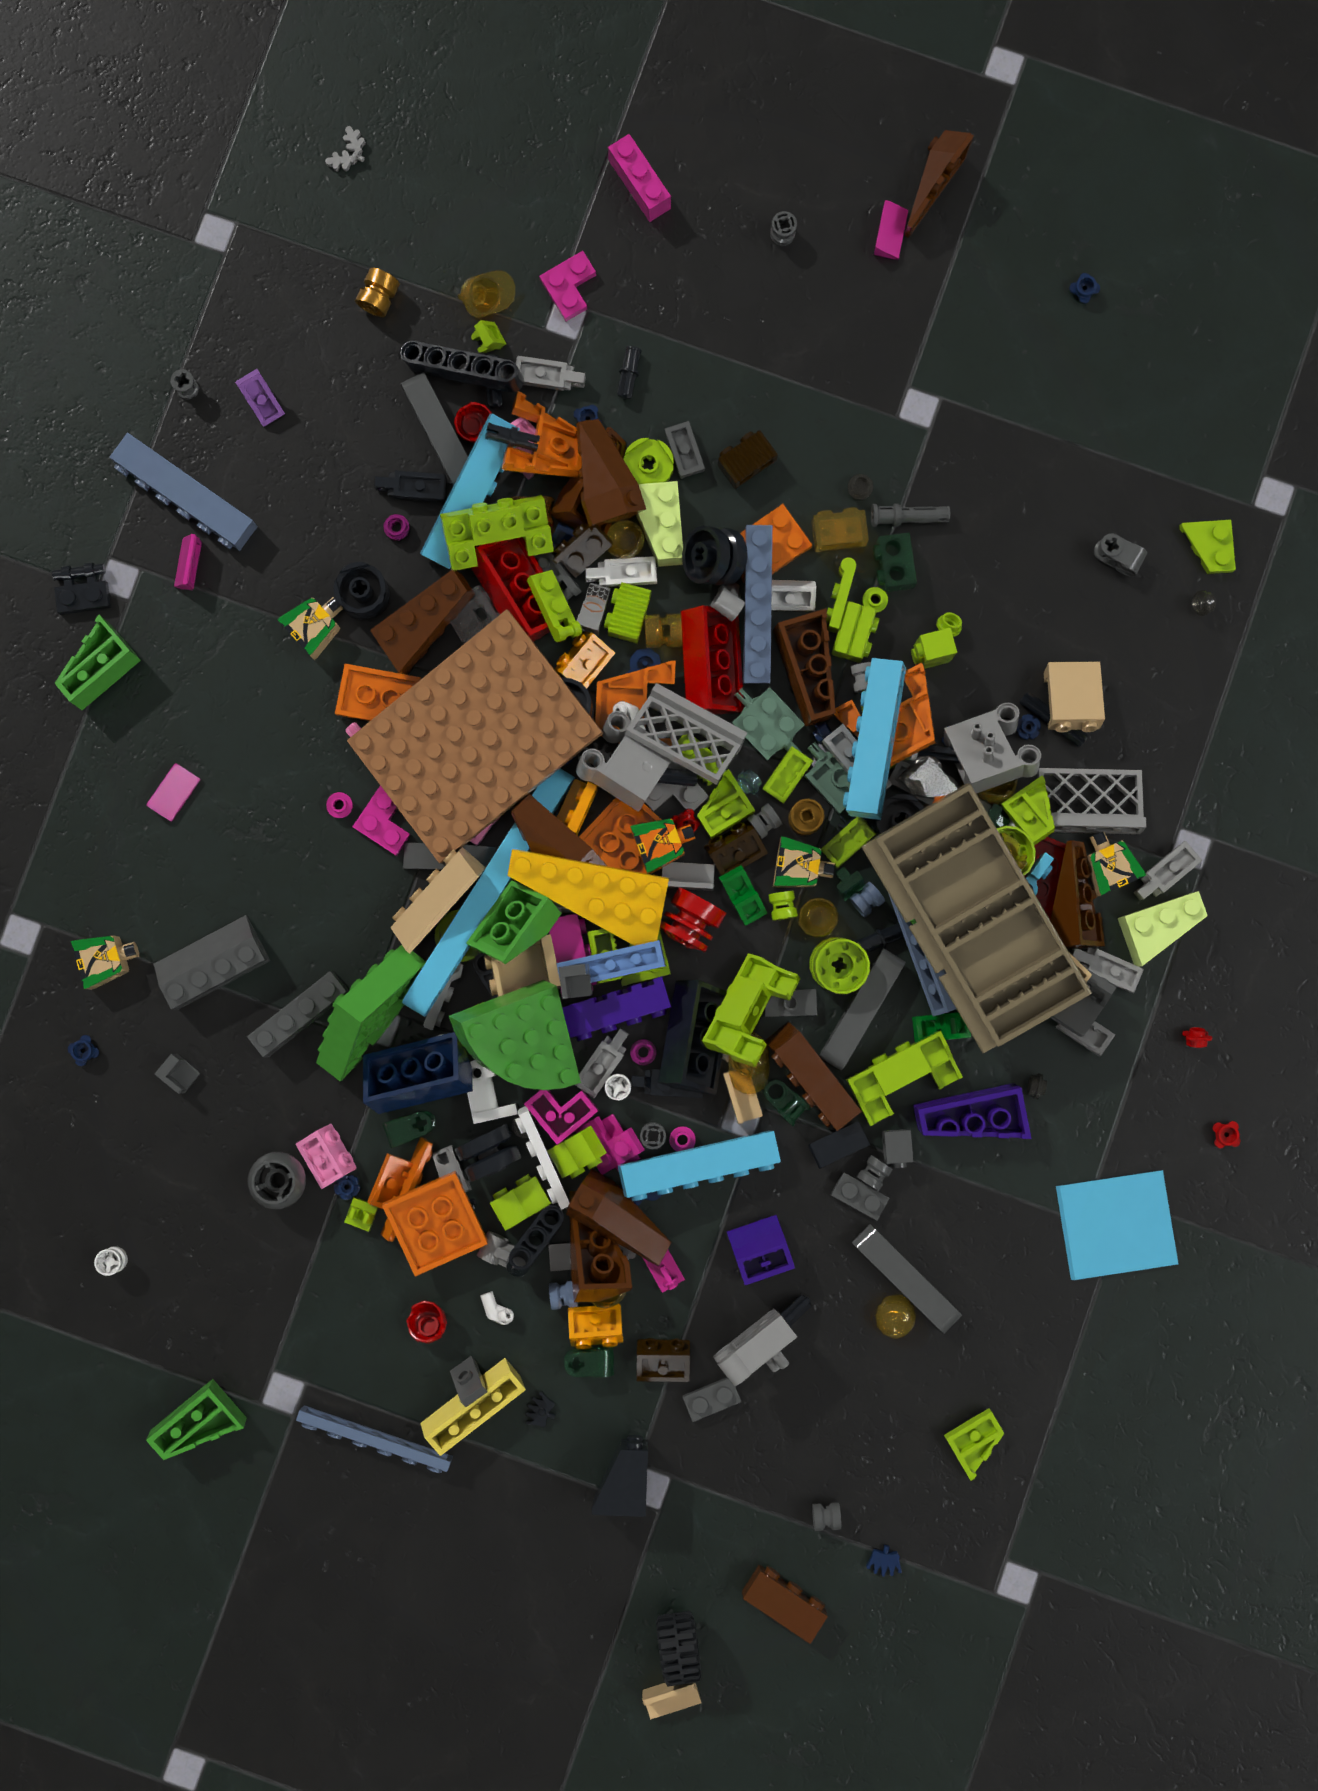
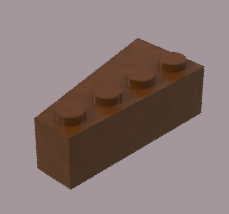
M452 569L370 631L398 673L408 675L417 661L423 658L428 652V648L444 633L447 625L458 616L474 597L475 593L462 573Z
M827 608L779 622L773 629L805 727L829 720L836 713L833 680L831 678L832 664L831 656H829V631L827 630L826 622Z
M787 1022L764 1040L774 1053L771 1055L773 1060L780 1068L784 1066L788 1070L787 1078L796 1088L800 1086L805 1094L802 1097L811 1108L816 1106L821 1113L817 1116L827 1128L831 1125L838 1131L862 1112L801 1032L791 1023Z

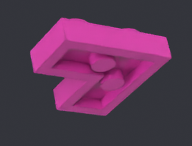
M581 251L543 273L539 278L565 322L587 310V305L576 287L595 277L596 271L585 253Z
M380 785L353 825V828L396 856L411 836V834L390 821L398 808Z
M599 1116L575 1130L578 1133L592 1126L607 1152L600 1157L603 1162L596 1166L602 1175L645 1150L632 1128L611 1138Z

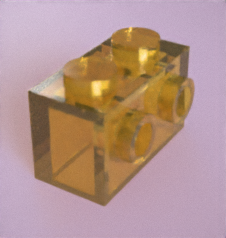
M856 507L843 509L840 513L824 510L813 516L811 523L815 552L866 547L868 532L865 510H858Z

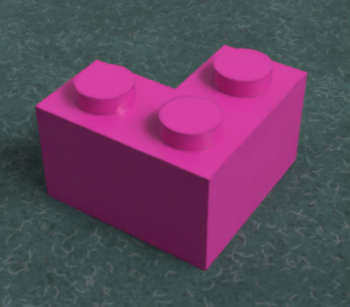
M540 1090L524 1103L557 1145L599 1111L583 1090L563 1106L550 1090Z

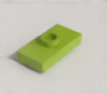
M791 746L762 789L782 803H785L813 760Z
M856 817L822 847L821 851L832 863H835L838 869L877 833L863 818Z

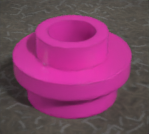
M337 792L328 798L326 807L329 814L333 817L345 818L351 813L353 803L347 794ZM339 800L343 801V808L337 810L335 803Z
M681 1126L671 1132L669 1141L671 1147L678 1152L693 1148L696 1138L690 1128ZM680 1135H685L688 1138L686 1144L681 1145L678 1143L677 1139Z

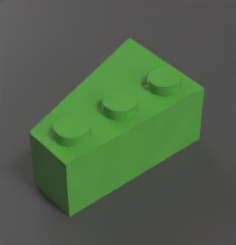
M212 1379L152 1428L146 1441L163 1460L193 1449L199 1444L209 1440L213 1441L234 1430L243 1429L247 1417Z

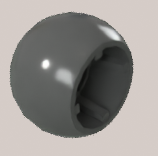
M271 1152L263 1155L253 1164L248 1175V1188L253 1199L261 1206L273 1210L284 1209L296 1203L306 1185V1174L303 1166L295 1157L284 1152ZM277 1163H279V1164H281V1165H283V1166H285V1167H279V1168H278ZM265 1168H268L271 1171L267 1173L265 1183L262 1184V1174ZM276 1173H281L285 1177V1183L282 1187L277 1186L274 1182ZM292 1185V1188L288 1194L287 1189ZM267 1187L272 1192H279V1195L275 1198L269 1195L264 1188Z

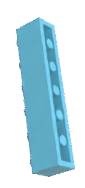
M489 414L440 514L472 508L473 504L483 503L486 495L491 497L497 486V482L494 480L498 472H504L502 463L507 444L485 439L487 425L490 422L510 429L512 426H516L494 414ZM439 514L420 554L450 569V560Z
M872 658L871 666L866 667L865 682H868L866 691H863L861 694L863 713L862 716H858L856 731L859 732L858 742L854 741L852 746V757H855L853 767H849L847 777L848 782L851 783L849 792H845L843 807L853 817L881 820L906 674V667L903 661Z
M765 1131L617 1166L624 1197H631L632 1201H638L648 1198L647 1193L657 1191L658 1195L673 1192L672 1187L680 1185L683 1186V1189H689L699 1186L698 1181L708 1179V1183L723 1181V1175L733 1173L734 1177L748 1175L749 1169L759 1168V1172L774 1169V1164L781 1162L774 1131Z

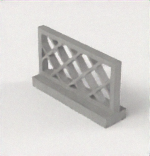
M656 683L650 696L626 729L625 735L717 785L735 755L742 748L747 732ZM649 707L660 712L662 716L650 717ZM670 721H676L684 725V728L673 730ZM664 722L667 731L656 732L653 724ZM647 725L650 733L642 734L636 731L635 728L636 726ZM698 733L706 737L707 741L696 742L693 734ZM687 735L690 743L679 745L676 736ZM670 737L673 746L665 747L660 744L659 738ZM716 746H722L731 752L719 755ZM710 747L713 756L701 757L699 749ZM693 750L696 758L687 759L682 755L681 751ZM716 762L718 772L715 774L707 770L705 764Z
M1039 768L1037 778L1040 776L1044 777V775H1053L1061 782L1053 791L1046 786L1048 797H1051L1062 807L1056 813H1051L1055 826L1054 832L1101 833L1104 831L1105 834H1141L1146 828V817H1144L1142 770ZM1072 776H1080L1086 782L1079 791L1068 782ZM1098 776L1106 777L1112 783L1105 792L1093 782ZM1124 777H1135V788L1131 792L1127 791L1119 783ZM1063 785L1074 795L1066 804L1055 794ZM1088 786L1100 795L1092 804L1081 795ZM1114 786L1126 796L1118 805L1106 795ZM1078 798L1087 809L1083 813H1075L1068 805ZM1102 798L1113 808L1108 814H1101L1094 807ZM1129 799L1136 806V815L1126 814L1120 806Z

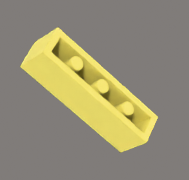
M506 1358L482 1375L488 1391L486 1394L467 1407L460 1402L457 1394L420 1423L424 1438L440 1456L526 1390L521 1376Z

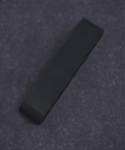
M419 341L406 342L400 351L401 358L410 370L420 374L424 372L428 376L506 392H516L524 384V377L513 361ZM419 354L417 358L412 360L415 355ZM439 359H442L439 364H435ZM462 364H466L462 369H458ZM490 368L487 373L482 374L485 369ZM514 373L511 378L505 379L509 374Z

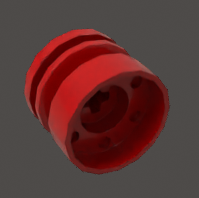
M679 887L671 900V903L679 909V912L674 914L665 911L664 915L671 919L673 923L669 925L661 921L660 928L669 938L685 947L706 952L708 946L700 942L699 938L701 936L712 941V935L704 929L706 925L719 928L726 912L701 897Z

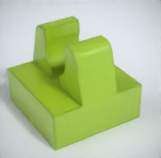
M481 320L474 325L476 330L471 335V339L473 341L481 339L483 342L482 346L477 349L478 352L487 353L494 349L499 350L506 345L495 322Z
M354 1197L344 1223L369 1232L378 1207Z

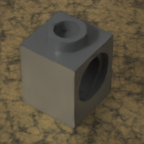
M911 1130L882 1131L884 1162L891 1164V1168L907 1167V1162H913Z

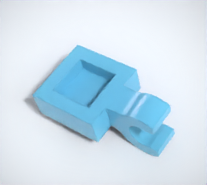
M1046 852L1039 856L1025 877L1035 895L1038 892L1037 880L1040 878L1045 879L1053 868L1050 864L1054 858Z

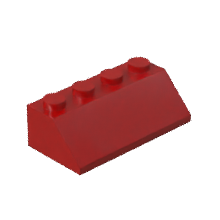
M523 537L476 547L475 552L478 566L471 567L499 615L506 609L509 610L532 641H536L549 633L550 630L527 582L530 576L542 573L543 570L534 556L527 555Z
M702 605L681 611L686 699L714 715L741 713L744 705L734 696L738 692L743 697L739 692L743 688L739 614L731 621L711 606Z

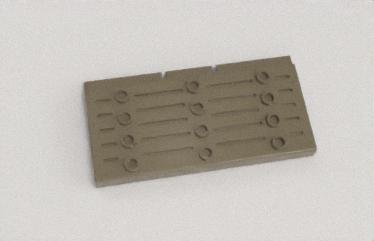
M970 783L963 785L861 846L905 922L907 923L913 919L916 920V923L910 925L909 929L935 973H939L943 969L946 971L945 974L939 977V980L982 1053L1005 1044L1092 994Z

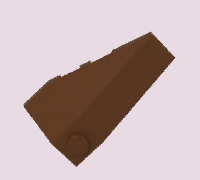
M945 130L940 138L935 136L927 149L930 153L904 236L910 237L965 161L974 135L968 132Z
M594 419L576 423L578 453L582 457V468L579 470V475L583 479L584 491L581 492V503L589 526L626 520L646 510L639 484L600 420Z
M607 427L606 432L624 459L626 442L611 427ZM580 475L578 478L571 477L561 490L550 513L558 521L575 529L581 523L588 524L581 503V492L584 489L583 479L580 478ZM612 522L598 526L607 535Z
M527 794L511 811L524 841H527L531 852L607 866L589 845L532 795Z
M1073 840L1066 843L1050 921L1066 949L1104 947L1101 913L1095 912L1093 899L1097 898L1095 889L1091 888L1087 879L1091 871L1084 842Z
M593 1169L583 1180L568 1205L566 1215L656 1266L660 1265L671 1245L669 1239L630 1198L624 1197L623 1190L616 1182Z
M569 1191V1202H571L577 1191ZM569 1217L571 1277L574 1302H600L630 1291L632 1289L630 1264L626 1255H623L619 1245Z

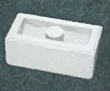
M772 580L771 610L815 611V581Z

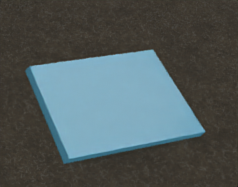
M1163 1170L1056 1186L1071 1280L1178 1265Z

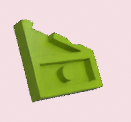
M1231 520L1188 522L1179 525L1181 532L1185 533L1191 542L1193 552L1201 559V565L1207 574L1231 573L1236 570Z
M1040 776L1001 803V808L1019 829L1028 834L1034 845L1055 831L1045 778L1043 776Z

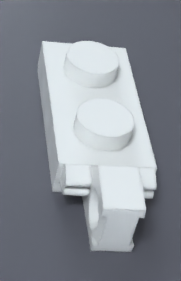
M654 556L605 559L604 562H598V568H585L586 582H599L600 586L618 587L621 585V582L630 585L657 584L656 560Z

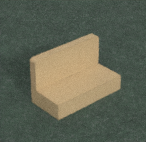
M748 1066L724 1072V1080L737 1123L742 1124L745 1121L762 1117V1111Z
M696 1682L667 1687L666 1683H662L642 1691L643 1704L647 1707L650 1720L701 1703Z

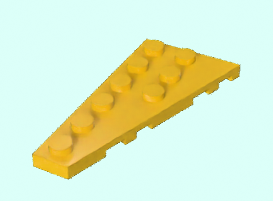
M512 849L507 876L634 946L657 941L669 878Z

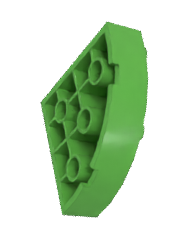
M401 945L396 950L391 949L385 955L382 963L379 965L374 964L364 979H357L346 995L340 994L332 1005L334 1010L327 1020L329 1025L322 1035L324 1040L318 1048L320 1053L316 1063L337 1080H343L363 1059L361 1056L365 1053L369 1044L372 1046L376 1044L403 1008L404 1004H402V1001L426 961L413 951L409 954Z
M541 980L449 1016L455 1035L478 1064L507 1082L524 1088L538 1090L562 1089L581 1083L556 985Z

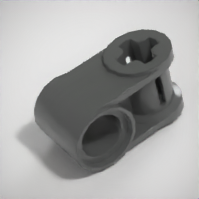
M1114 533L1105 535L1094 547V555L1099 561L1129 577H1136L1147 555V551L1143 547L1131 543Z

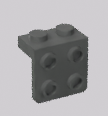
M1085 965L1083 966L1092 974L1087 981L1092 994L1050 1017L1080 1037L1086 1035L1116 989V986L1112 985L1107 979L1093 973Z

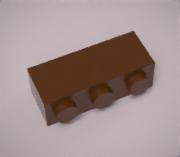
M758 1565L742 1590L743 1599L811 1644L828 1617L824 1608L825 1604L815 1596L809 1598L804 1595L802 1588L792 1581L786 1583L780 1579L781 1575L772 1567L767 1566L765 1569Z

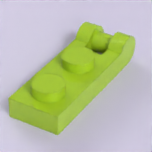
M849 557L843 559L840 564L839 575L842 577L840 584L835 583L831 598L836 600L834 607H828L826 622L829 623L827 630L836 634L841 623L856 569L855 560Z
M553 570L530 576L527 582L553 639L556 642L566 640L568 636L572 638L580 636L582 634L581 625L575 620Z

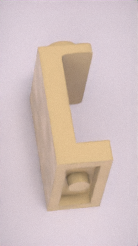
M1048 662L1044 671V682H1048L1050 707L1048 729L1056 730L1057 732H1068L1070 730L1093 732L1100 729L1105 720L1100 662Z
M551 934L541 938L507 964H503L484 954L486 969H492L493 979L489 980L492 996L497 995L499 997L541 980L556 985L557 989L561 987Z

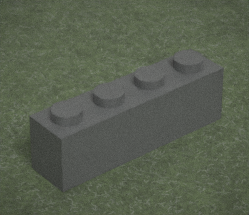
M329 971L249 1034L247 1038L262 1057H270L332 1008L336 998L340 994L346 995L349 989L336 972Z

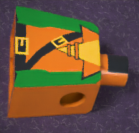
M673 819L630 826L647 874H652L684 856L685 852L682 844L696 839L691 824L676 829Z

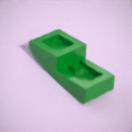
M742 865L719 877L745 926L768 914Z
M959 1012L937 1016L912 1017L915 1043L937 1031L942 1032L945 1040L971 1037V1032Z

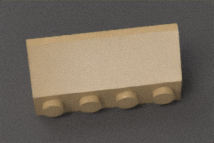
M463 847L458 853L453 849L443 860L447 865L441 871L436 868L426 879L430 884L424 890L419 887L409 898L413 903L407 909L402 906L392 917L396 922L390 928L409 954L486 869Z

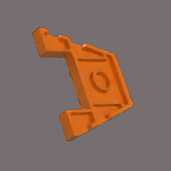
M518 391L514 398L512 414L537 423L535 435H540V440L535 444L539 445L537 451H532V454L507 446L504 452L502 469L506 471L578 478L579 470L582 468V457L578 453L577 428L561 417L555 419L545 412V407L539 403L536 406L525 399V394Z
M668 661L598 681L595 722L602 730L608 716L613 712L614 705L618 702L625 701L641 709L647 700L648 683L675 685L676 661ZM612 725L615 729H620L619 727ZM659 738L664 743L672 746L670 738Z
M922 662L906 670L904 681L912 697L900 704L890 767L936 743L925 668ZM850 700L835 708L836 713L834 716L858 738L859 732L856 731L858 716L861 715L853 700Z

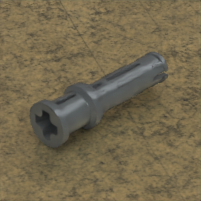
M894 503L893 506H878L877 504H872L871 506L872 527H877L878 524H893L894 527H898L901 523H949L950 521L949 506L902 507L898 503Z

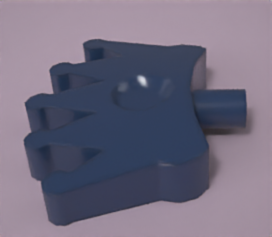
M884 1545L883 1551L873 1549L872 1555L866 1564L867 1569H870V1566L874 1564L873 1572L877 1574L878 1569L881 1567V1575L885 1577L888 1567L890 1576L894 1575L895 1567L898 1568V1573H902L899 1562L900 1556L897 1551L889 1552L888 1545Z

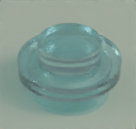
M747 770L738 775V784L745 793L756 794L759 791L762 782L753 771Z

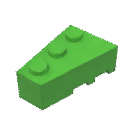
M101 615L97 616L95 619L96 624L88 636L85 635L81 641L83 645L75 657L72 656L55 682V685L65 697L81 710H84L141 661L114 627Z

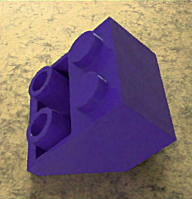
M777 1215L726 1231L745 1285L795 1269Z

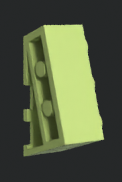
M678 481L639 484L646 510L638 513L636 517L658 567L683 565Z
M1197 891L1119 917L1118 921L1133 963L1139 967L1154 958L1208 915L1200 893Z

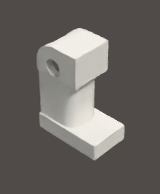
M475 1060L471 1061L473 1091L468 1092L467 1095L473 1123L476 1124L518 1114L517 1103L498 1107L492 1076L496 1075L478 1064ZM476 1068L481 1070V1076L479 1078H476L474 1076V1070Z

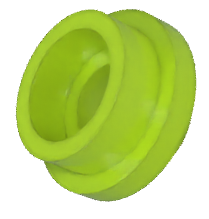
M872 587L864 593L862 604L863 606L876 609V613H879L886 608L888 596L883 589ZM878 596L880 602L874 604L871 601V597Z
M948 612L937 620L938 630L951 627L953 637L960 634L962 620L958 615Z

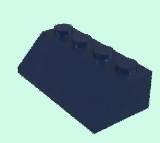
M455 1032L363 1055V1103L378 1114L473 1091L472 1066L465 1047L462 1046Z

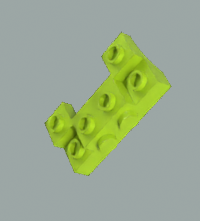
M542 495L517 500L502 498L496 504L476 503L469 509L440 514L450 566L453 570L478 566L475 546L524 537L528 556L554 552L545 500Z
M748 953L733 983L729 985L727 994L722 1004L717 1008L715 1017L702 1040L707 1049L729 1055L733 1061L756 1067L766 1047V1043L762 1039L751 1036L771 996L790 1000L800 981L799 975L784 970L760 956Z
M937 1031L917 1043L910 1044L907 1041L895 1048L896 1053L889 1057L884 1053L872 1060L873 1065L846 1079L869 1126L894 1114L885 1096L930 1073L939 1090L963 1078L941 1031Z

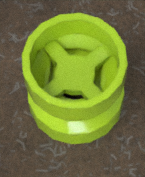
M784 891L768 895L769 902L773 905V911L771 912L772 920L798 917L797 908L793 905V900L795 899L794 891Z

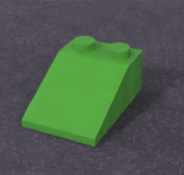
M511 880L466 944L503 964H507L546 936L562 913L548 897Z

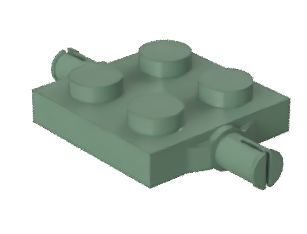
M770 687L760 696L753 699L743 688L739 692L745 699L738 692L734 695L744 705V708L732 723L734 726L747 732L746 738L766 760L778 750L784 748L788 751L791 746L802 752L792 740L794 735L805 724Z
M814 742L807 749L817 758V762L804 777L833 809L840 814L845 809L843 807L844 794L849 792L851 782H848L847 772L830 751L825 753Z

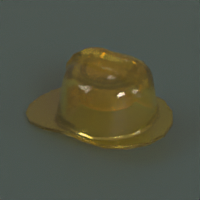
M496 270L470 277L464 282L461 293L458 294V299L462 300L470 315L476 318L485 317L508 308L515 296V284L513 278L504 271Z
M756 1033L751 1034V1036L763 1040V1038L757 1035ZM767 1044L756 1067L733 1061L729 1056L730 1079L734 1088L741 1093H757L768 1082L769 1049Z

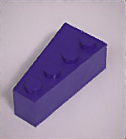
M658 977L653 979V981L639 983L623 990H617L600 997L562 1007L570 1038L576 1037L577 1041L591 1038V1032L601 1029L602 1034L617 1030L616 1024L625 1021L627 1026L642 1022L641 1017L651 1014L652 1019L666 1015V1009L671 1008L663 979Z
M1015 1083L913 1104L918 1130L925 1136L1031 1139L1022 1088Z

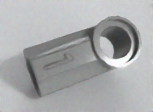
M736 582L732 585L720 586L717 595L710 605L731 621L738 616L745 604L739 592L740 585Z
M488 1231L486 1234L488 1244L479 1248L477 1256L491 1264H500L506 1267V1261L515 1245L509 1243V1240L505 1237ZM513 1258V1262L515 1263V1265H526V1262L523 1258Z

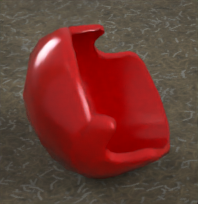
M470 402L463 406L456 413L454 420L457 434L464 441L475 443L489 414H492V412L485 405L477 402Z
M421 1301L414 1304L406 1320L410 1336L417 1342L427 1344L440 1339L447 1326L445 1312L434 1302Z

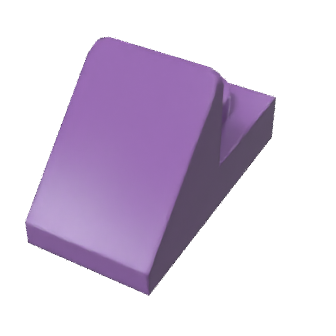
M258 369L235 382L263 427L285 414Z

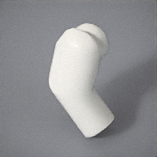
M625 701L618 702L613 707V712H624L630 721L635 718L640 710L637 706ZM640 725L641 728L646 730L645 725Z
M493 1291L480 1295L489 1320L501 1325H507L512 1322L514 1318L513 1311L498 1305Z

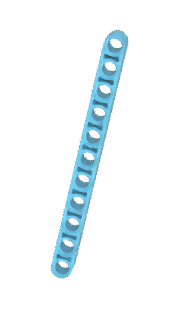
M560 768L542 782L532 796L554 814L569 791L575 777ZM516 823L513 824L402 1001V1004L424 1017L428 1014L470 948L466 942L513 879L507 876L512 849L531 851L527 841L523 840Z

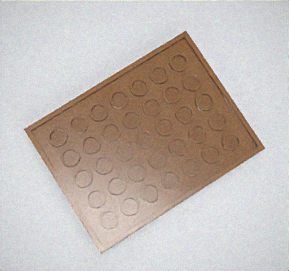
M506 609L351 736L347 742L439 863H443V860L453 849L457 852L600 737L603 732L511 612Z

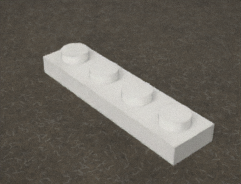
M522 1107L517 1110L519 1118L515 1119L521 1134L526 1132L530 1139L526 1143L531 1157L537 1155L541 1165L536 1166L542 1181L548 1179L551 1188L547 1192L552 1203L558 1202L562 1210L568 1207L570 1202L527 1107Z

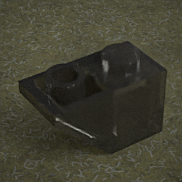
M919 756L898 777L914 796H946L958 789V783L951 776L943 772L941 769L942 764L933 756Z

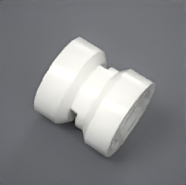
M613 1074L605 1083V1092L613 1100H623L631 1091L630 1080L623 1074Z
M110 1247L96 1255L94 1266L100 1274L110 1276L122 1271L126 1267L128 1257L122 1248Z

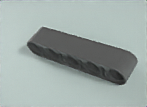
M422 372L402 382L401 386L454 486L468 456L425 373Z
M884 948L880 951L870 968L866 982L856 991L819 1055L821 1060L840 1071L843 1070L906 961Z
M871 1224L852 1242L943 1334L962 1316Z

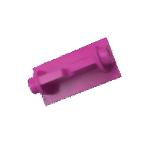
M667 1250L659 1266L644 1259L662 1293L668 1289L672 1290L678 1286V1283L685 1280L669 1250Z

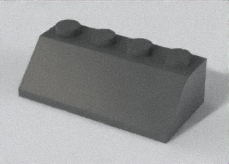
M245 915L154 963L159 987L170 1009L179 1010L271 960L248 916Z

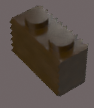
M758 430L756 433L748 432L740 439L741 443L734 448L729 446L719 454L718 467L734 489L777 461L778 454L761 430Z

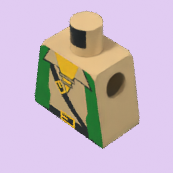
M334 597L322 607L314 598H310L277 620L315 660L339 632L340 627L332 618L343 608Z
M1104 831L1090 837L1096 852L1087 856L1091 871L1089 877L1092 889H1095L1097 897L1146 876L1144 870L1123 840L1110 845Z
M781 836L773 887H815L818 876L833 878L835 863L820 861L822 849Z
M118 936L71 941L84 989H95L128 973L127 960L139 957L137 944L131 942L122 945L121 939Z

